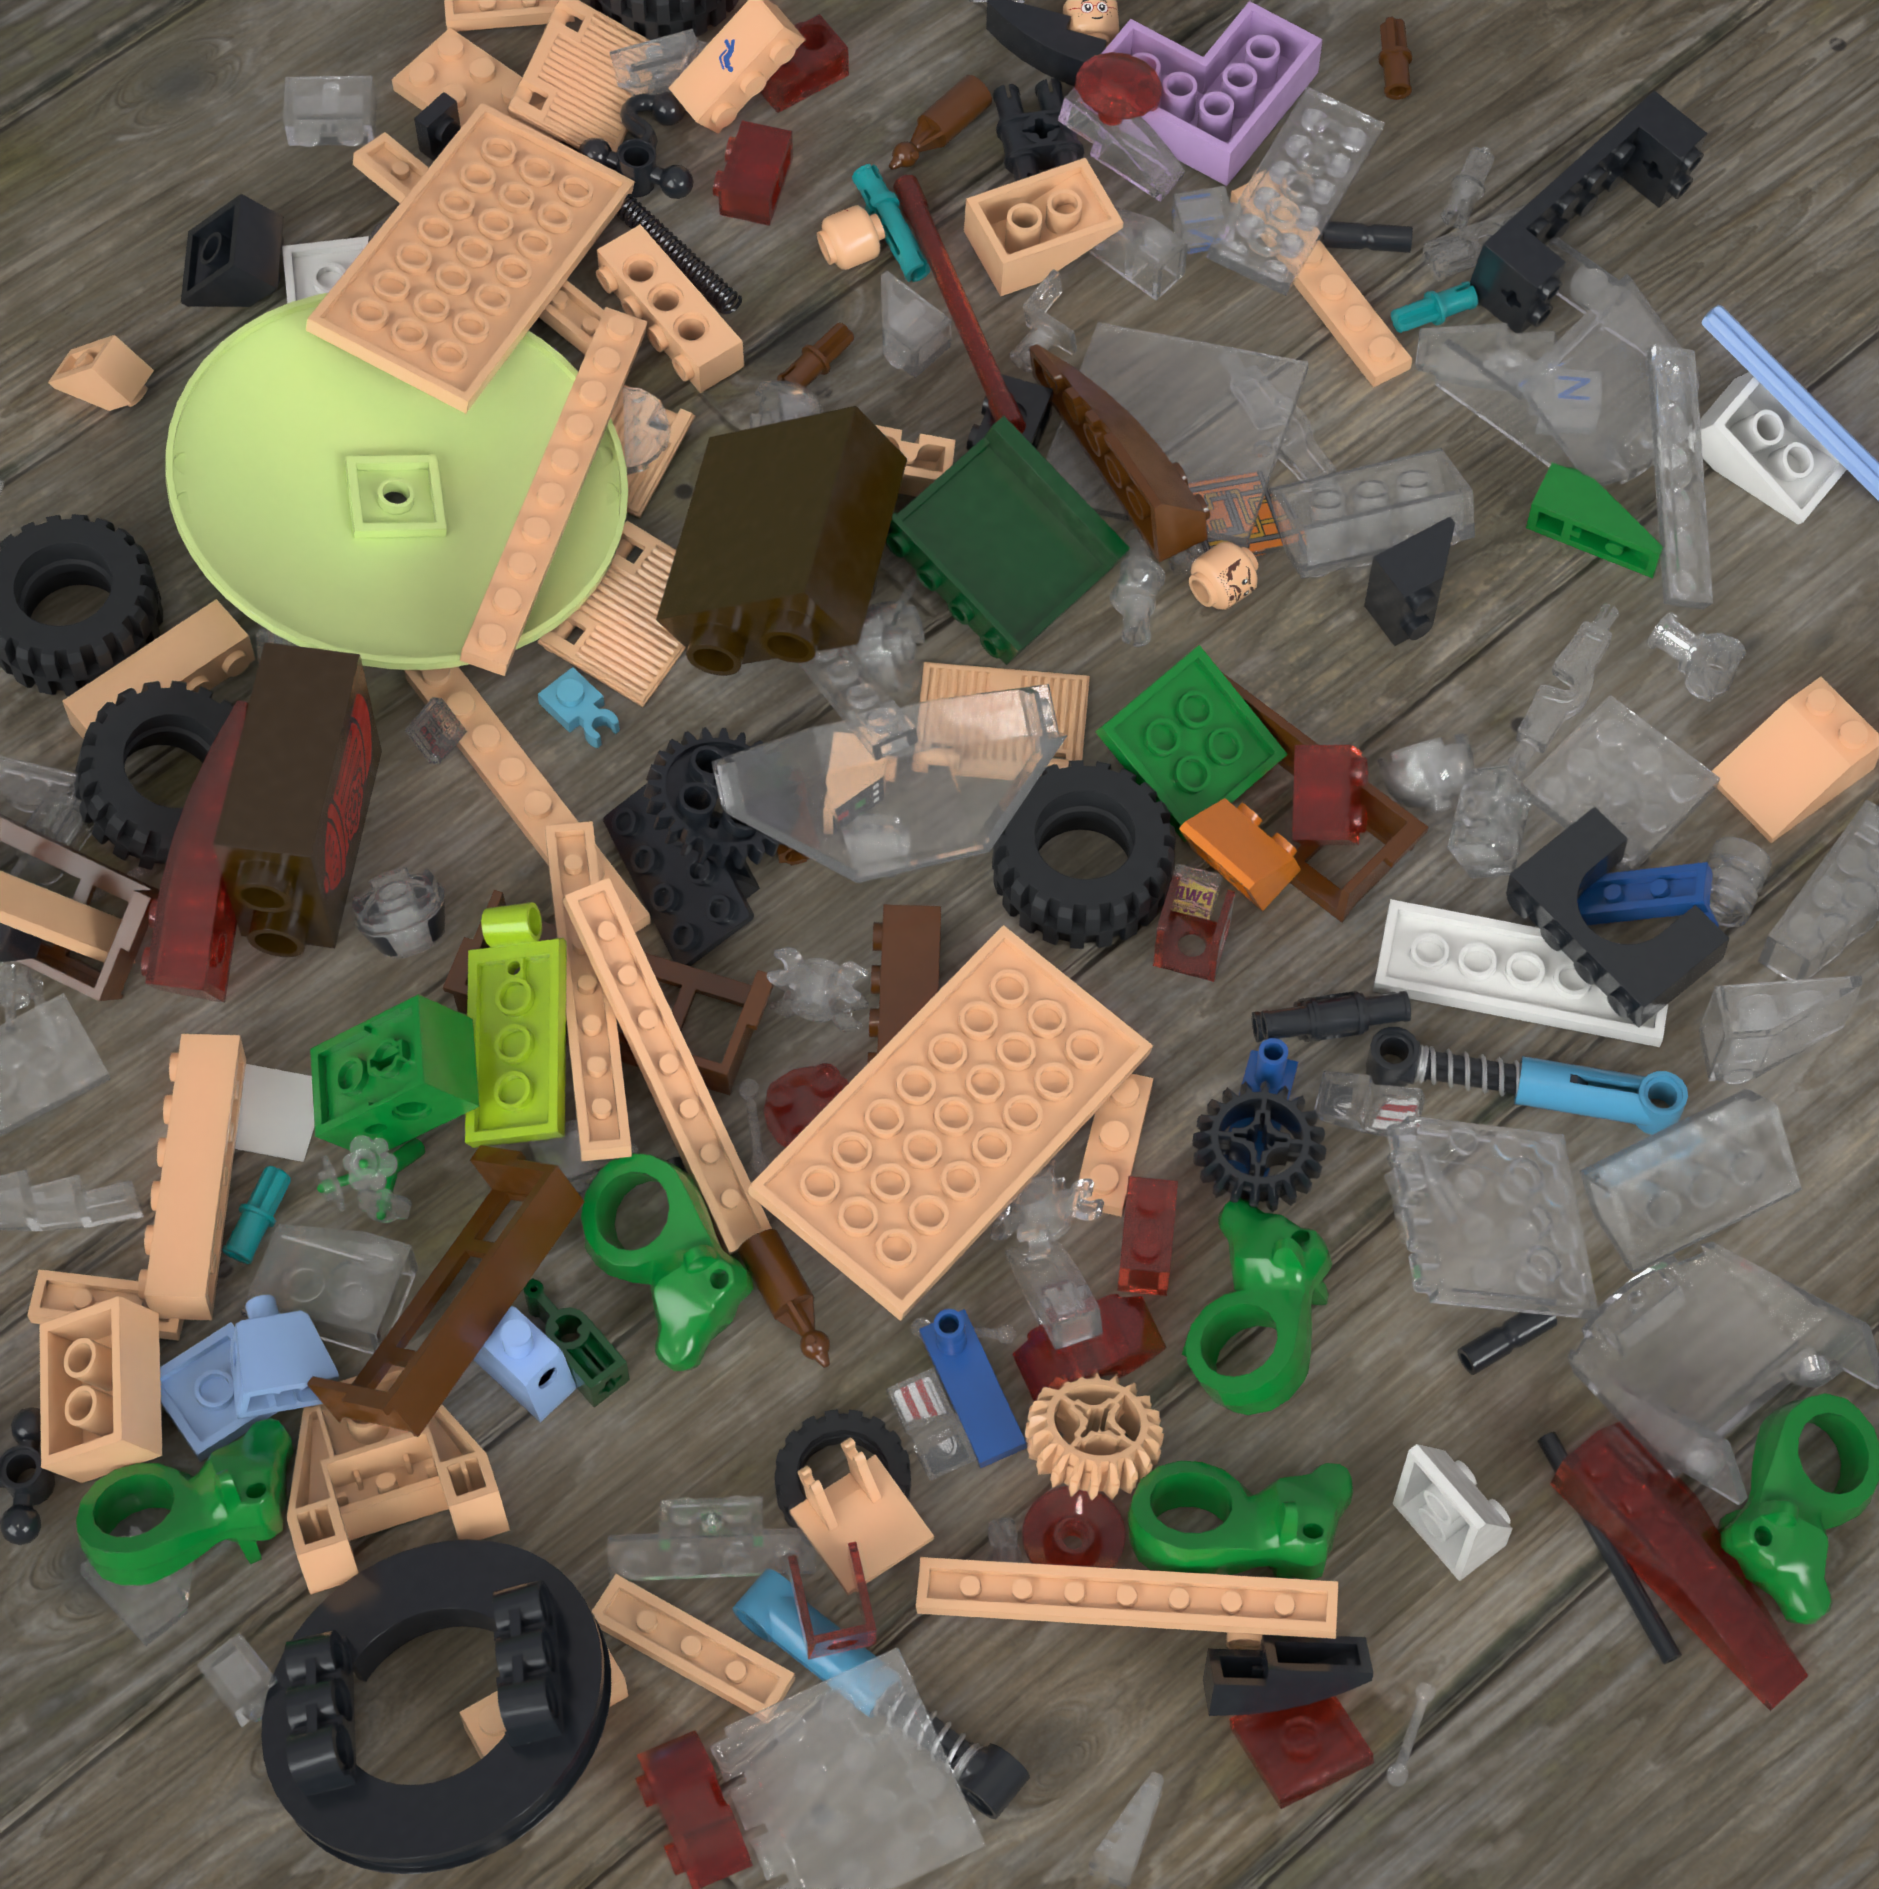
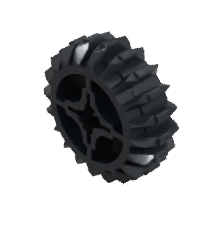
M1266 1080L1261 1083L1259 1092H1253L1251 1086L1245 1081L1241 1084L1239 1096L1227 1087L1222 1093L1223 1103L1211 1099L1207 1104L1209 1115L1201 1114L1198 1117L1196 1127L1200 1131L1193 1134L1192 1146L1199 1150L1194 1153L1193 1162L1195 1166L1204 1167L1200 1174V1179L1203 1183L1216 1181L1213 1186L1215 1198L1229 1192L1231 1193L1230 1202L1237 1203L1242 1198L1249 1200L1250 1206L1258 1208L1259 1202L1266 1201L1267 1208L1273 1213L1278 1209L1279 1198L1292 1206L1296 1203V1191L1307 1195L1312 1188L1310 1179L1320 1177L1322 1166L1319 1162L1325 1160L1327 1151L1326 1147L1320 1144L1324 1141L1325 1130L1323 1127L1314 1126L1318 1120L1316 1110L1302 1112L1305 1107L1303 1095L1290 1102L1287 1100L1289 1090L1286 1085L1281 1087L1277 1094L1269 1093L1270 1086ZM1254 1117L1253 1122L1244 1128H1232L1231 1132L1225 1131L1239 1120ZM1271 1120L1283 1125L1293 1135L1294 1139L1291 1138L1289 1133H1283L1275 1129ZM1258 1131L1262 1132L1261 1143L1264 1144L1260 1163L1256 1161L1257 1150H1255L1254 1144L1257 1142ZM1224 1155H1228V1160L1242 1163L1247 1169L1248 1175L1234 1168ZM1287 1161L1294 1162L1285 1171L1273 1176L1264 1177V1173L1268 1168L1277 1165L1286 1166Z

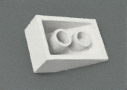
M1750 372L1735 378L1685 436V439L1714 471L1796 524H1801L1806 520L1847 470Z
M1416 1444L1408 1451L1393 1505L1453 1575L1461 1581L1506 1546L1513 1529L1509 1525L1510 1518L1505 1509L1496 1500L1490 1499L1488 1501L1476 1487L1477 1482L1473 1473L1460 1460L1454 1462L1444 1450Z

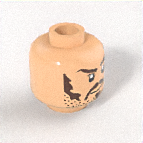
M1220 542L1192 563L1191 576L1189 577L1190 589L1202 605L1206 607L1212 606L1221 610L1229 609L1251 594L1257 587V559L1246 547L1240 548L1232 542Z

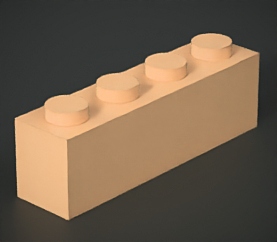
M216 599L64 699L63 704L70 724L84 739L90 722H95L98 711L107 702L116 704L118 694L129 688L135 689L137 694L142 691L143 684L159 681L161 688H170L172 681L187 682V690L198 692L200 686L211 690L227 678L235 677L244 672L249 664L255 660L250 637Z

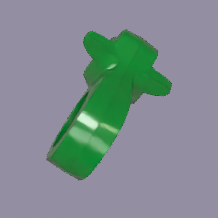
M632 1153V1157L617 1158L609 1161L598 1172L585 1192V1202L583 1203L581 1213L585 1234L584 1248L595 1265L609 1276L632 1283L651 1285L653 1305L658 1322L655 1353L658 1359L673 1371H690L701 1364L710 1341L733 1321L740 1302L754 1289L752 1276L737 1259L729 1256L721 1248L703 1197L694 1179L686 1172L662 1158L647 1154ZM649 1181L659 1182L666 1191L669 1203L667 1223L660 1235L648 1246L636 1250H625L618 1240L615 1228L617 1208L624 1196L637 1185Z
M1240 1198L1237 1203L1230 1201L1226 1203L1218 1217L1219 1228L1229 1242L1234 1290L1204 1307L1190 1326L1181 1355L1187 1357V1363L1192 1372L1215 1403L1235 1413L1253 1415L1272 1411L1288 1401L1305 1381L1311 1357V1304L1320 1306L1328 1304L1329 1293L1323 1279L1329 1273L1332 1262L1324 1239L1315 1230L1302 1228L1283 1215L1264 1213L1258 1208L1251 1207L1249 1200ZM1256 1326L1277 1330L1278 1338L1274 1351L1264 1365L1249 1374L1236 1377L1217 1373L1216 1363L1220 1350L1232 1336L1243 1329Z
M1824 1393L1791 1401L1772 1412L1760 1425L1756 1439L1751 1472V1491L1748 1502L1744 1508L1726 1514L1719 1521L1717 1531L1721 1533V1547L1726 1553L1737 1560L1747 1580L1773 1597L1787 1622L1804 1625L1815 1624L1830 1612L1832 1597L1825 1579L1828 1552V1536L1825 1530L1840 1526L1860 1516L1870 1504L1878 1485L1879 1441L1874 1427L1860 1409L1846 1398ZM1806 1423L1815 1424L1825 1431L1837 1447L1841 1461L1840 1478L1834 1491L1831 1493L1825 1492L1813 1484L1802 1468L1798 1454L1799 1437Z
M269 1418L255 1422L244 1437L212 1452L195 1476L160 1463H136L115 1469L94 1483L80 1501L76 1518L81 1548L90 1565L102 1579L118 1585L142 1586L152 1584L177 1572L206 1553L215 1544L224 1540L236 1542L250 1564L262 1560L256 1541L272 1539L283 1530L282 1512L287 1504L286 1470L289 1460L294 1453L291 1436L279 1420ZM148 1508H166L171 1510L162 1523L148 1532L132 1537H115L110 1535L120 1521L135 1512Z
M1196 1461L1168 1463L1158 1466L1140 1480L1128 1511L1129 1541L1138 1561L1150 1571L1234 1575L1256 1567L1267 1566L1272 1570L1274 1578L1293 1579L1294 1577L1297 1579L1314 1580L1323 1575L1327 1556L1332 1550L1339 1519L1351 1504L1353 1495L1352 1478L1348 1469L1341 1464L1324 1463L1317 1466L1309 1474L1279 1478L1262 1489L1258 1494L1253 1495L1238 1480L1221 1468ZM1178 1507H1197L1213 1513L1223 1523L1213 1530L1202 1533H1184L1167 1527L1156 1517L1167 1510Z

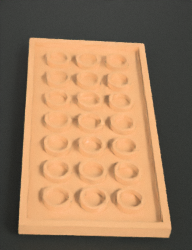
M481 102L308 317L306 331L466 414L627 199L625 198L627 195L632 194L635 181Z
M1003 925L749 1185L748 1194L901 1321L1147 1058L1153 1045Z

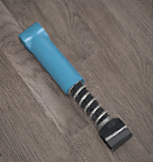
M1387 1027L1377 1032L1370 1044L1366 1062V1074L1370 1082L1377 1088L1385 1091H1397L1405 1088L1408 1084H1413L1414 1081L1422 1083L1428 1079L1431 1080L1433 1085L1437 1084L1438 1081L1446 1082L1450 1088L1455 1086V1084L1464 1085L1467 1091L1472 1087L1482 1088L1484 1094L1489 1090L1499 1091L1501 1097L1506 1093L1515 1094L1514 1104L1636 1124L1643 1132L1653 1136L1668 1134L1677 1127L1688 1099L1687 1087L1683 1080L1667 1071H1656L1647 1076L1526 1056H1522L1520 1063L1515 1060L1512 1064L1503 1063L1500 1057L1495 1061L1486 1060L1483 1054L1478 1058L1469 1057L1466 1051L1461 1056L1454 1055L1449 1048L1444 1053L1436 1052L1433 1046L1428 1047L1426 1045L1424 1047L1420 1045V1041H1417L1412 1033L1401 1027ZM1392 1054L1398 1056L1403 1062L1390 1063L1383 1059L1382 1056ZM1650 1099L1663 1100L1669 1105V1108L1656 1107L1651 1103Z
M766 1568L732 1608L734 1614L743 1625L766 1642L773 1641L870 1719L875 1716L884 1715L888 1719V1726L890 1728L898 1726L902 1730L904 1739L913 1738L917 1741L918 1750L927 1749L931 1752V1760L933 1762L941 1760L946 1764V1772H952L953 1777H957L958 1783L956 1788L968 1803L985 1816L996 1820L1030 1779V1775L1025 1767L1010 1753L995 1744L990 1743L988 1747H980L979 1743L975 1744L966 1741L965 1733L959 1735L950 1728L951 1722L945 1724L936 1717L937 1711L929 1712L922 1706V1699L915 1701L907 1694L908 1688L901 1690L899 1688L902 1681L901 1675L807 1603L795 1587L808 1646L807 1657L791 1582L778 1572Z

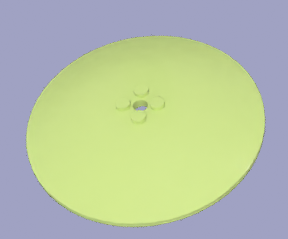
M328 293L290 302L266 312L245 324L222 341L202 361L187 382L176 404L169 426L165 454L166 487L170 509L178 532L190 555L206 578L228 601L267 630L300 647L360 654L363 666L394 670H431L468 665V663L460 661L462 648L578 371L564 356L544 340L528 331L465 414L306 331L308 317ZM611 418L516 650L541 638L577 611L598 587L610 568L619 547L627 514L628 479L621 442ZM389 492H398L403 494L407 501L400 504L391 503L385 499L384 495Z

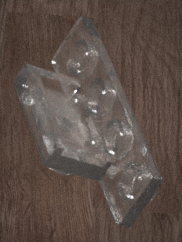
M763 1496L696 1499L684 1497L660 1500L659 1533L610 1535L607 1538L610 1580L613 1579L615 1574L628 1581L760 1576L766 1568L772 1569L781 1575H789L788 1561L792 1575L814 1574L816 1572V1550L800 1528L763 1529Z

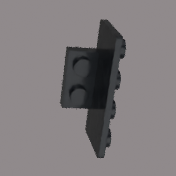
M646 783L606 814L603 822L673 961L692 966L753 920L754 913L746 899L758 891L760 887L746 860L742 869H738L732 859L727 858L723 868L718 869L715 857L708 856L707 860L701 865L698 863L699 852L692 850L689 854L682 856L680 855L683 846L682 842L678 840L674 843L666 844L665 840L669 829L655 830L653 825L657 815L646 813L650 800L644 797ZM713 810L709 822L710 828H717L721 813Z

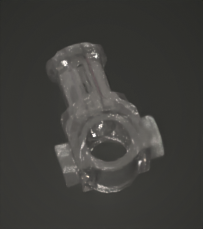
M1672 612L1667 613L1651 633L1647 646L1651 649L1659 648L1679 662L1677 670L1685 674V686L1696 698L1705 699L1710 702L1713 698L1723 696L1729 692L1740 661L1746 656V650L1742 643L1723 633L1707 634L1702 632L1697 636L1677 622V615ZM1710 666H1716L1721 668L1722 670H1715Z

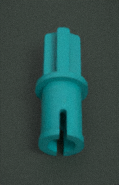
M1464 281L1457 286L1437 293L1432 290L1427 291L1422 300L1394 309L1391 312L1390 316L1393 327L1397 332L1401 333L1430 322L1434 325H1440L1449 316L1476 308L1478 297L1475 288L1470 286L1469 281Z
M273 1166L264 1168L247 1204L242 1203L238 1208L241 1216L226 1245L222 1248L224 1254L244 1264L252 1263L253 1256L267 1228L273 1227L276 1223V1219L273 1216L291 1182V1177L285 1171Z

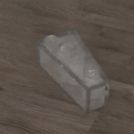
M1869 800L1865 801L1767 937L1758 962L1798 987L1841 954L1844 948L1857 937H1862L1870 931L1879 920V806Z

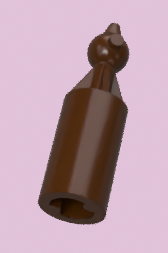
M973 75L964 76L918 117V125L910 142H900L892 151L893 158L889 168L894 170L900 167H911L917 162L919 152L942 148L991 106L992 96L986 85Z
M775 1229L764 1230L751 1236L741 1244L738 1253L774 1319L802 1337L800 1349L805 1357L815 1360L823 1368L830 1365L828 1355L830 1340L824 1332L815 1330L814 1295L781 1236Z

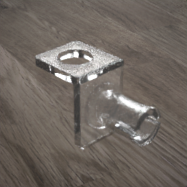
M1055 269L1048 274L1023 304L1026 326L1031 328V330L1016 348L1009 353L1010 359L1017 367L1020 368L1025 363L1023 371L1027 373L1032 372L1029 347L1035 344L1040 345L1046 350H1049L1052 345L1058 346L1070 355H1074L1077 351L1074 331L1046 313L1062 293L1060 273ZM1050 288L1046 298L1041 302V299L1043 298L1044 294Z

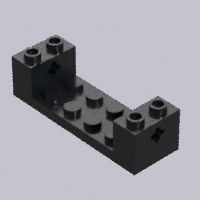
M1654 90L1483 243L1470 280V286H1473L1477 293L1478 302L1518 336L1531 325L1535 327L1540 326L1553 310L1550 302L1562 287L1563 283L1559 279L1566 263L1548 248L1545 243L1549 240L1552 243L1558 241L1567 231L1570 221L1576 215H1579L1581 218L1584 217L1596 204L1599 194L1605 189L1608 192L1613 191L1623 179L1658 208L1672 196L1675 199L1680 198L1693 182L1690 174L1704 156V153L1700 150L1708 133Z

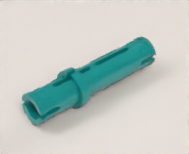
M871 164L861 166L853 173L852 180L866 203L865 210L869 216L877 214L885 232L884 239L898 261L905 279L908 282L911 280L913 282L922 280L930 273L931 265L922 253L916 238L901 214L898 197L894 192L889 191L875 164L872 166Z

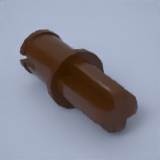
M1391 16L1386 18L1385 22L1380 25L1382 51L1378 56V60L1384 70V94L1386 93L1387 98L1399 100L1408 97L1412 92L1409 64L1413 59L1412 52L1407 48L1404 20L1395 19Z
M837 323L813 346L805 345L802 348V355L783 373L777 376L780 387L789 396L792 395L793 398H797L820 374H828L831 369L830 363L854 341L855 337L852 331L845 324Z

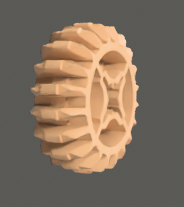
M1096 1369L1090 1379H1085L1076 1370L1073 1376H1071L1070 1382L1057 1377L1056 1381L1052 1384V1388L1043 1387L1037 1401H1034L1033 1405L1030 1406L1027 1418L1029 1422L1026 1423L1025 1428L1029 1459L1037 1461L1038 1475L1051 1474L1052 1488L1063 1483L1069 1485L1068 1489L1071 1497L1078 1490L1088 1491L1091 1501L1098 1495V1492H1104L1113 1500L1118 1494L1119 1488L1131 1494L1133 1489L1136 1488L1137 1482H1140L1143 1477L1149 1474L1159 1462L1160 1448L1164 1439L1163 1428L1160 1427V1411L1151 1409L1150 1396H1137L1135 1383L1126 1387L1119 1385L1117 1374L1110 1381L1103 1380Z

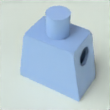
M260 1295L250 1299L245 1305L249 1319L236 1323L230 1347L237 1418L323 1404L307 1385L308 1381L312 1376L338 1381L339 1374L308 1313L300 1310L279 1314L275 1297L272 1295Z
M514 1306L508 1309L474 1358V1361L539 1422H542L577 1388L560 1348ZM543 1375L550 1377L546 1383L538 1386Z

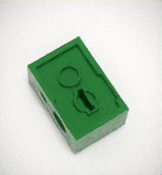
M419 994L310 1049L315 1137L364 1157L374 1158L480 1107L473 1019Z

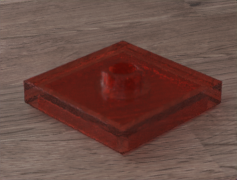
M1336 1696L1280 1711L1236 1715L1229 1719L1230 1729L1280 1809L1374 1763L1371 1749Z

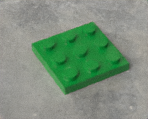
M1200 645L1187 653L1095 731L1124 769L1136 775V783L1139 786L1145 782L1157 792L1156 802L1161 801L1165 803L1171 814L1170 824L1174 826L1175 832L1183 842L1187 840L1179 828L1185 821L1224 798L1230 803L1234 802L1288 755Z

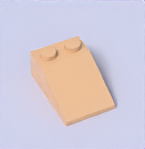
M1083 158L966 198L964 232L999 295L1004 296L1041 283L1121 230L1124 222L1087 159Z
M1819 677L1780 706L1709 773L1708 779L1770 843H1773L1875 768L1879 759V733L1822 677Z

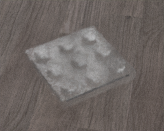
M1609 695L1521 783L1519 793L1565 829L1595 806L1628 838L1624 858L1615 866L1619 871L1623 872L1637 870L1717 788L1720 777L1613 696Z

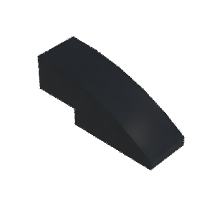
M987 0L986 29L1004 47L1040 72L1068 85L1083 89V75L1106 49L1107 40L1068 30L1071 16L1012 0Z
M1262 1634L1260 1650L1208 1648L1203 1675L1208 1715H1249L1311 1704L1345 1693L1372 1681L1373 1668L1366 1637L1336 1636V1639Z

